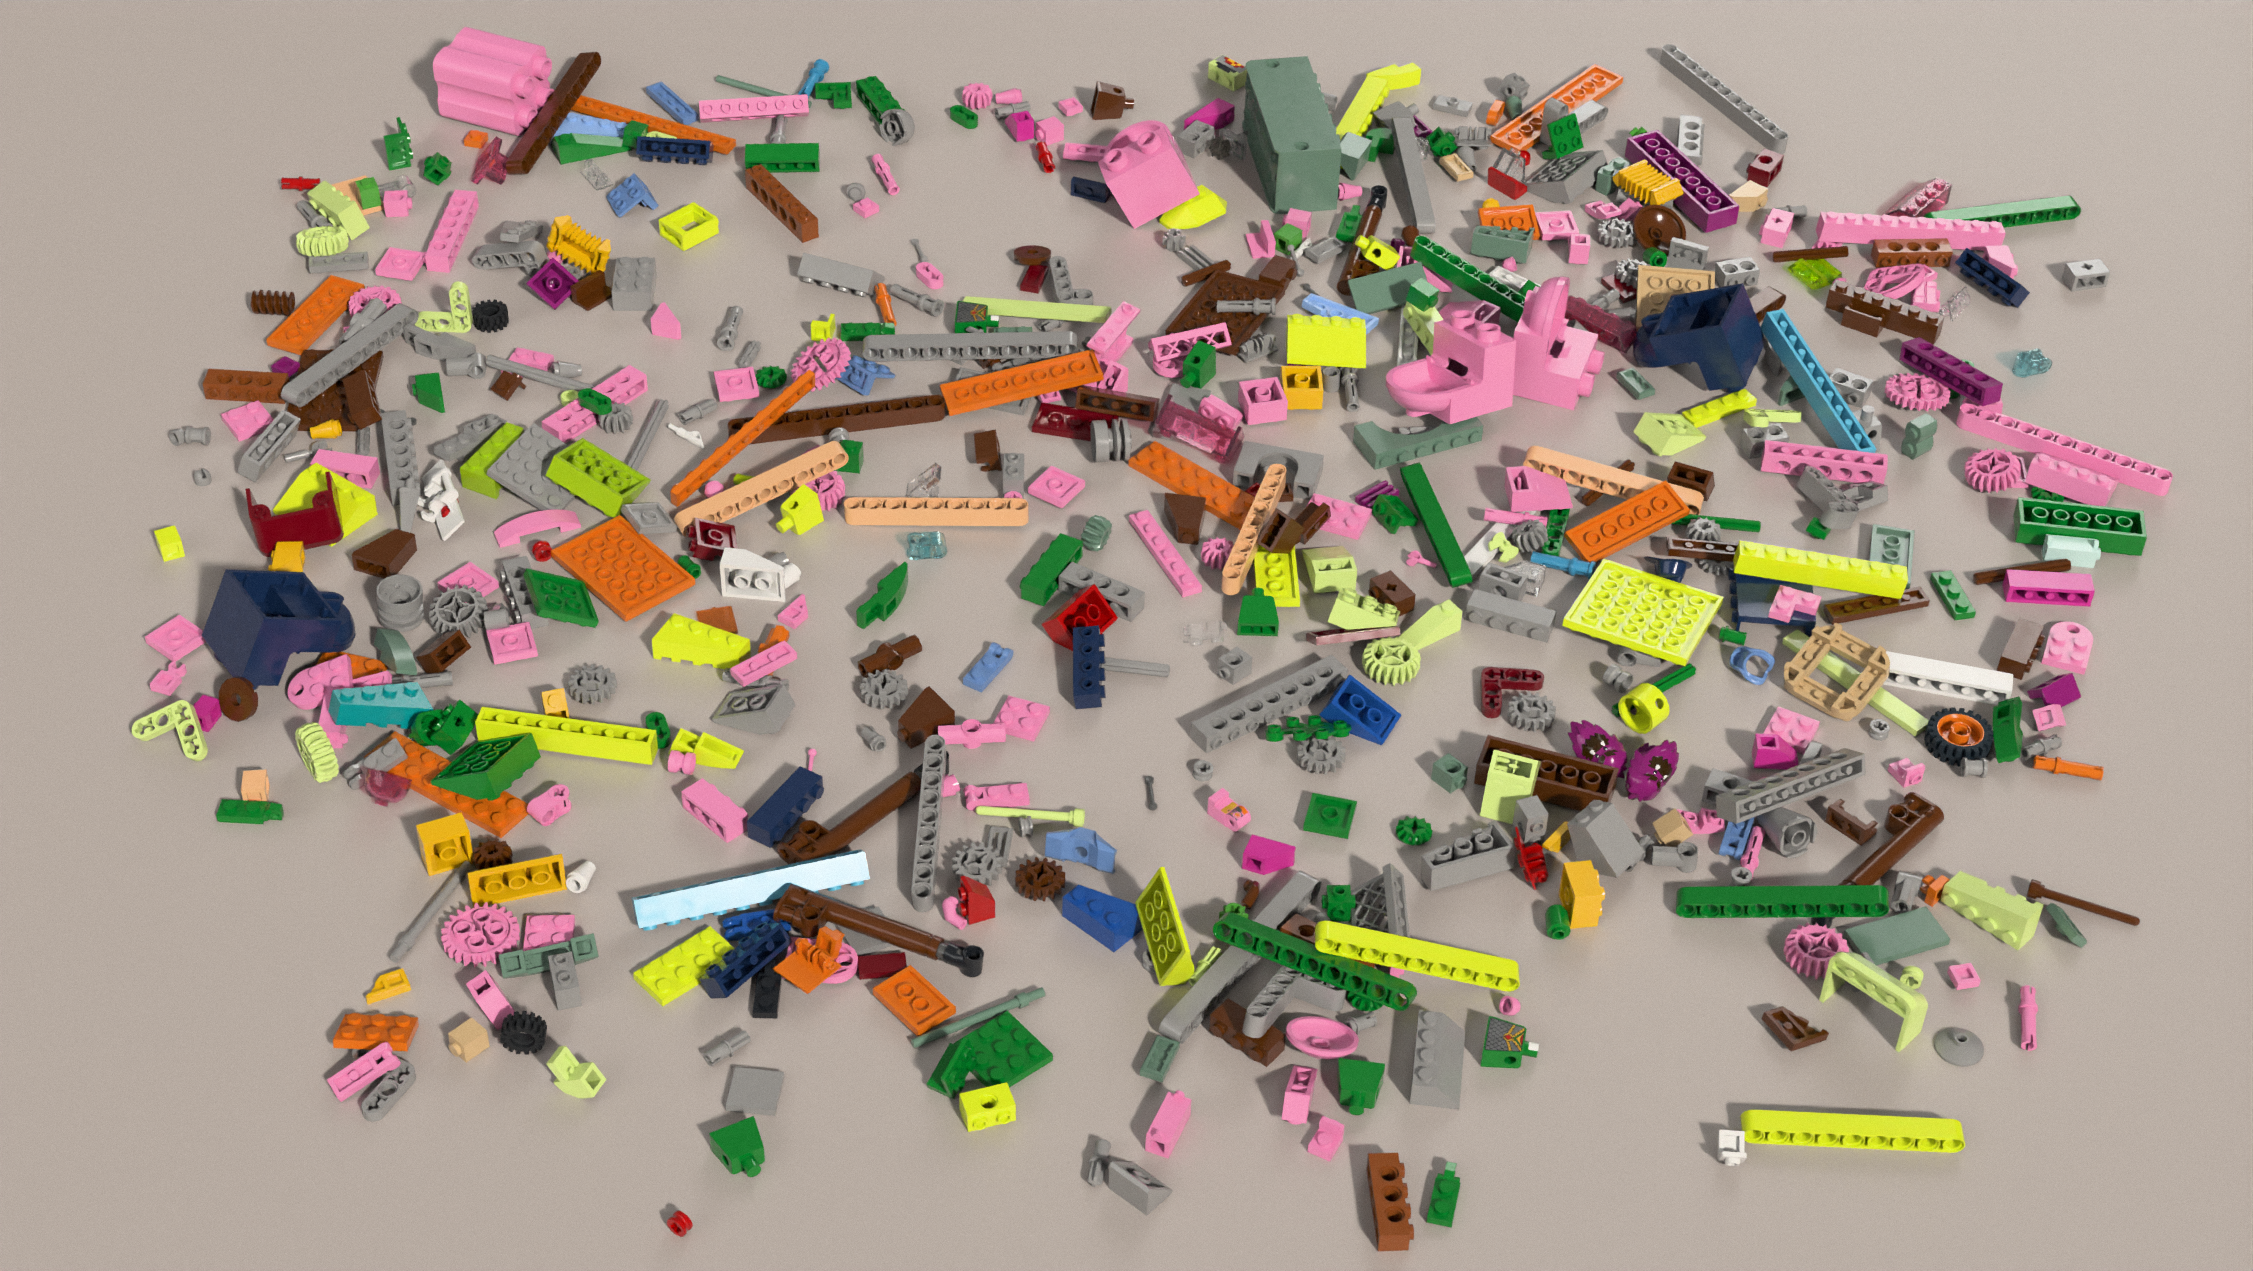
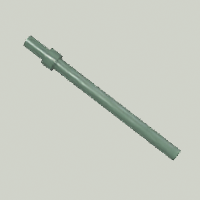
M718 75L716 77V82L768 97L788 96L784 93ZM808 100V108H810L812 102Z
M1041 987L1028 993H1019L1011 1000L912 1038L911 1044L913 1048H916L1002 1014L1007 1010L1009 1011L1017 1007L1021 1009L1028 1006L1029 1002L1044 997L1045 991Z

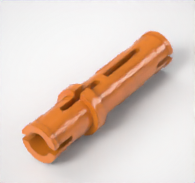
M878 283V287L875 285L874 291L877 296L876 303L880 307L884 323L893 322L896 326L897 322L891 306V296L887 293L886 285Z
M2035 755L2033 761V769L2050 771L2056 775L2062 773L2101 781L2104 773L2102 771L2104 767L2061 760V757L2048 758Z

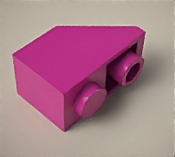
M1028 111L1010 114L1005 119V124L1017 142L1034 138V119Z
M1755 734L1752 748L1754 768L1787 770L1799 765L1797 751L1778 734Z
M1252 834L1243 852L1242 869L1266 875L1291 867L1295 863L1296 847Z

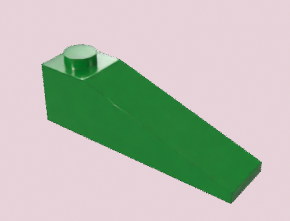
M570 133L555 136L551 141V145L561 165L632 151L631 147L622 145L623 137Z

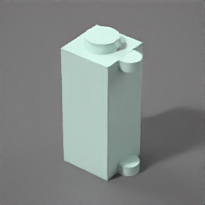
M2046 534L2042 547L2043 562L2068 559L2071 561V566L2094 568L2096 560H2099L2101 556V548H2098L2099 540Z

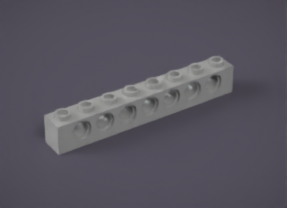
M1330 655L1191 722V739L1206 754L1219 749L1231 741H1235L1282 716L1288 715L1334 692L1347 678L1348 669L1333 655Z
M1843 748L1716 796L1717 817L1737 824L1865 775V754Z

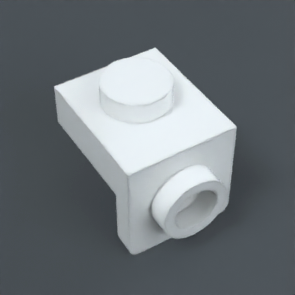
M1719 1130L1718 1161L1725 1162L1727 1166H1739L1747 1158V1153H1744V1131Z

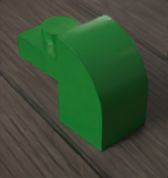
M1376 128L1366 134V138L1372 140L1368 161L1375 162L1378 153L1393 155L1395 144L1391 129Z

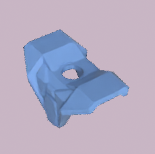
M1080 827L1047 832L1045 857L1062 862L1067 860L1076 863L1078 861L1079 863H1086L1087 866L1095 867L1101 872L1115 873L1114 866L1117 850L1101 838L1096 831Z

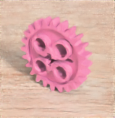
M829 337L825 342L821 339L819 344L814 342L812 348L808 346L807 351H802V356L796 358L798 362L793 364L794 368L791 370L793 373L791 377L793 382H795L801 374L811 370L815 373V387L811 391L814 392L816 388L820 391L822 386L825 385L827 388L830 382L835 383L836 377L841 378V372H846L844 367L850 365L848 361L851 360L849 356L851 352L841 339L837 340L834 338L831 340ZM815 357L819 358V360L827 369V372H824L821 369V367L815 361Z
M1899 373V376L1893 375V378L1889 377V380L1886 381L1884 392L1886 397L1890 398V401H1895L1896 405L1902 404L1903 408L1908 406L1910 410L1917 408L1918 411L1921 409L1925 411L1929 409L1936 411V408L1942 409V406L1946 407L1950 398L1949 387L1933 380L1931 377H1925V374L1918 376L1917 373H1914V375Z
M487 902L484 903L483 907H479L478 903H475L472 909L466 905V911L463 912L458 909L457 916L450 915V922H444L445 928L441 929L444 952H448L449 958L455 957L456 963L463 960L464 966H467L470 962H473L474 967H477L479 962H482L484 967L487 966V961L496 964V958H499V954L512 952V948H517V941L520 940V928L517 917H513L512 911L506 912L504 906L498 910L496 903L492 907H488Z

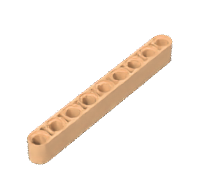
M831 441L676 514L674 522L683 536L686 537L687 528L689 525H692L694 518L723 523L803 484L843 467L848 462L849 456L839 442Z
M1540 446L1529 447L1523 466L1565 480L1566 483L1626 500L1663 482ZM1669 483L1690 509L1689 514L1699 515L1703 504V495L1696 490Z
M1272 464L1268 467L1224 566L1221 590L1227 595H1236L1240 592L1260 546L1256 542L1275 511L1284 491L1286 467L1282 464Z
M851 497L843 503L845 522L850 525L1023 526L1029 521L1028 502L1022 498Z

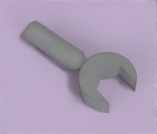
M327 441L315 442L312 445V450H303L284 455L286 463L309 458L311 455L315 456L318 449L328 447Z

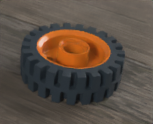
M1955 707L1950 708V711L1945 708L1941 712H1935V715L1930 717L1924 737L1925 746L1928 747L1927 750L1930 753L1933 752L1935 758L1940 757L1941 762L1944 763L1948 760V765L1952 766L1955 762L1958 767H1960L1963 757H1966L1968 760L1986 758L1993 741V731H1991V725H1987L1988 721L1985 718L1981 720V715L1978 713L1974 716V711L1968 710L1966 713L1964 708H1959V711H1956Z

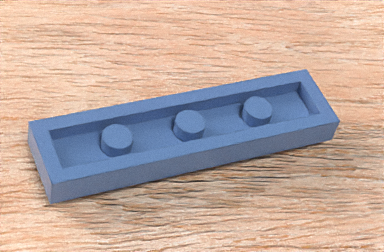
M662 81L646 87L647 94L681 124L689 125L699 120V114Z

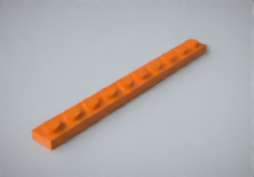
M580 95L571 109L579 113L628 124L633 120L648 124V132L658 131L677 137V139L711 141L714 145L713 151L728 155L736 146V139L582 95Z
M808 370L805 374H801L791 386H787L783 390L782 394L772 399L766 408L758 411L750 422H746L736 434H732L726 443L717 447L711 456L703 459L695 470L690 471L680 483H676L670 491L671 503L676 507L682 504L815 387V373Z

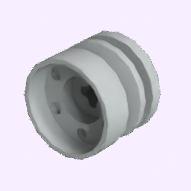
M1127 418L1120 419V427L1118 426L1117 419H1112L1110 429H1108L1106 420L1091 421V449L1094 463L1108 462L1110 452H1113L1115 461L1120 460V452L1123 461L1130 460L1132 436Z
M405 574L392 575L380 581L377 586L378 620L381 625L386 629L398 630L399 632H406L418 627L424 619L421 583L414 577Z

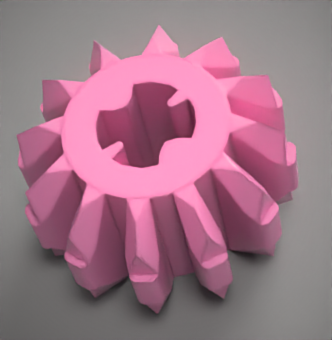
M969 83L968 86L964 87L962 100L966 107H971V109H985L986 106L991 104L992 92L989 85Z
M1218 537L1216 539L1209 538L1208 542H1204L1201 558L1205 566H1211L1212 570L1218 568L1221 571L1232 551L1233 542L1230 540L1226 541L1225 537L1223 539Z

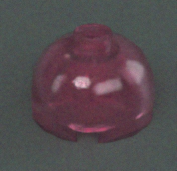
M368 768L365 774L364 788L368 796L375 799V804L388 807V803H398L407 796L412 780Z

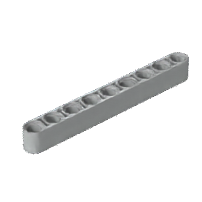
M1392 117L1391 131L1413 226L1419 230V234L1435 233V218L1411 117Z
M401 303L395 305L286 384L281 392L282 399L297 407H303L403 334V327L408 323L415 325L419 317L418 311Z
M940 735L929 736L925 741L911 888L913 907L916 911L922 913L933 908L946 769L945 739Z

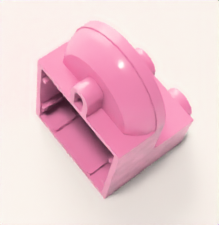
M1147 120L1125 128L1110 141L1105 149L1103 159L1098 161L1107 186L1134 229L1200 194L1180 147L1168 127L1160 121Z
M1564 276L1553 277L1544 281L1541 287L1535 286L1533 291H1527L1523 314L1517 324L1513 338L1516 340L1513 395L1574 410L1580 396L1590 397L1595 381L1594 374L1599 375L1605 352L1596 350L1598 334L1566 326L1569 319H1565L1570 279Z
M1455 310L1451 313V318L1434 322L1433 354L1431 356L1426 355L1424 359L1391 369L1386 375V387L1393 400L1406 408L1408 416L1418 417L1430 413L1448 424L1511 407L1516 340L1500 332L1501 327L1499 325L1483 323L1475 319V313L1472 311Z

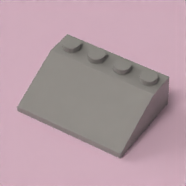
M1603 150L1574 152L1558 159H1552L1523 182V184L1527 186V191L1554 203L1563 202V204H1569L1574 201L1575 197L1583 194L1586 188L1594 184L1597 180L1599 169L1608 164Z

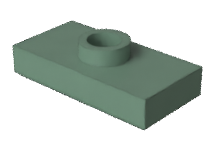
M1634 368L1617 373L1616 378L1638 400L1655 395V388Z
M2050 903L2046 907L2047 911L2057 922L2055 925L2056 929L2063 936L2067 935L2070 941L2082 948L2087 943V940L2066 912L2054 903Z
M1157 1035L1140 1069V1076L1163 1083L1180 1048V1042Z

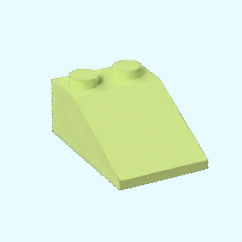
M1645 412L1633 431L1639 437V441L1650 446L1652 452L1658 456L1674 455L1706 439V436L1681 414Z

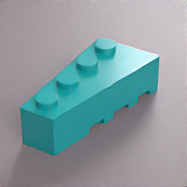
M418 682L332 690L328 712L336 725L366 726L367 723H372L378 727L387 728V724L400 725L401 729H410L418 714L431 711L433 707Z

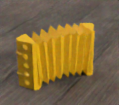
M1645 159L1619 170L1613 176V181L1617 187L1625 188V193L1630 191L1629 195L1634 194V198L1640 197V201L1645 200V204L1650 202V205H1664L1666 202L1683 195L1679 179L1670 180L1671 176L1667 177V174L1662 176V172L1658 173V169L1654 170V167L1651 168V164L1647 165L1648 161Z
M568 215L555 217L551 225L550 234L547 237L546 247L550 252L557 250V256L562 254V260L568 258V264L574 262L575 267L580 266V271L586 268V273L591 271V274L598 270L604 272L607 261L610 258L611 241L605 239L601 242V237L596 239V235L591 237V232L586 234V229L581 230V225L577 227V222L572 224V218Z

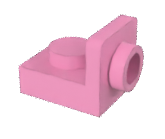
M1908 758L1891 763L1888 767V772L1903 788L1921 782L1925 770L1923 763L1914 765Z
M1322 1116L1319 1122V1129L1309 1143L1307 1152L1331 1161L1343 1142L1344 1125L1334 1119Z

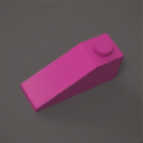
M1217 98L1185 119L1184 130L1195 120L1214 126V130L1224 128L1234 121L1235 105Z

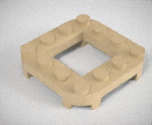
M1834 623V626L1828 625L1820 628L1816 626L1812 630V636L1792 661L1786 662L1784 666V687L1795 697L1824 713L1843 721H1850L1861 713L1887 680L1890 673V660L1882 646L1875 648L1843 631L1841 624ZM1830 650L1865 668L1848 691H1843L1842 694L1809 678Z

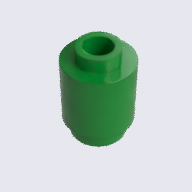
M1650 247L1644 251L1643 261L1651 266L1664 267L1667 263V256L1659 249Z
M1562 905L1548 907L1545 913L1547 935L1556 940L1566 938L1571 932L1567 910Z

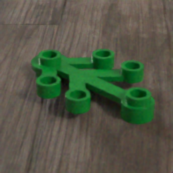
M1318 715L1308 716V724L1299 723L1298 717H1287V729H1281V726L1277 724L1268 725L1265 735L1266 740L1270 742L1282 741L1284 734H1293V740L1304 741L1315 735L1316 739H1328L1329 736L1347 737L1349 736V731H1351V725L1347 724V721L1337 720L1333 723L1321 721V716Z

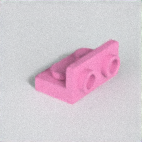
M1212 394L1208 398L1204 397L1202 399L1198 413L1230 432L1237 427L1245 415Z

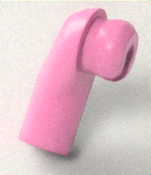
M950 896L944 899L942 903L944 918L947 922L962 930L966 926L967 920L956 913L955 908L958 907V900L956 897Z

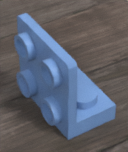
M635 173L626 178L623 183L606 196L619 218L640 201L645 207L648 205L652 210L659 206L647 185Z
M853 355L851 360L848 361L850 365L844 367L846 372H841V378L836 377V379L862 395L869 396L875 378L894 379L895 374L890 372V368L885 365Z

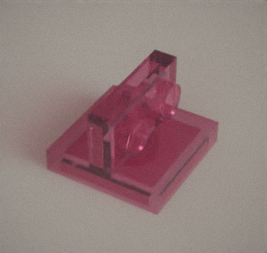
M496 136L476 160L471 181L477 185L484 176L489 177L490 180L500 185L506 179V161L508 157L500 153L502 139Z

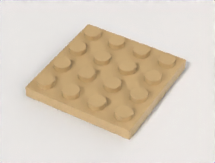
M1638 265L1635 331H1638L1642 326L1641 320L1644 317L1663 313L1671 296L1715 288V271Z

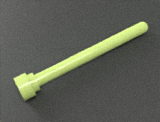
M977 806L975 809L978 815L1027 818V816H1031V819L1068 821L1074 827H1083L1085 820V809L1078 808L1070 810V812Z

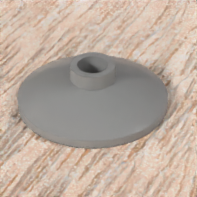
M1947 1028L1942 1030L1935 1039L1936 1052L1943 1060L1952 1065L1961 1067L1972 1066L1983 1057V1043L1974 1033L1966 1029Z

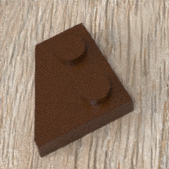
M1783 1006L1764 1012L1761 1018L1790 1051L1825 1041L1829 1035L1824 1029L1818 1032L1809 1027L1808 1020L1795 1015Z

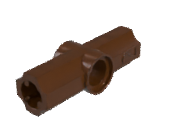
M915 634L893 645L889 642L883 643L878 647L876 653L858 661V668L864 678L868 677V673L876 674V670L882 671L886 668L896 670L903 664L905 659L921 652L922 645Z

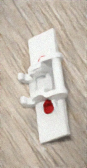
M441 459L423 476L424 494L428 498L422 499L419 497L417 504L428 508L429 513L421 511V517L432 523L436 521L442 540L445 541L465 521L458 504V491L454 489L451 480V471L446 468L444 460Z

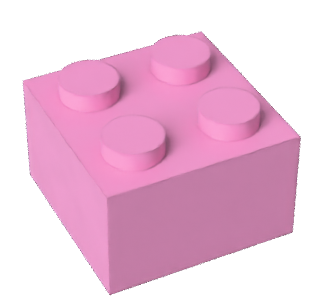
M1278 377L1239 382L1238 402L1242 412L1245 414L1244 417L1248 425L1287 420L1288 400Z

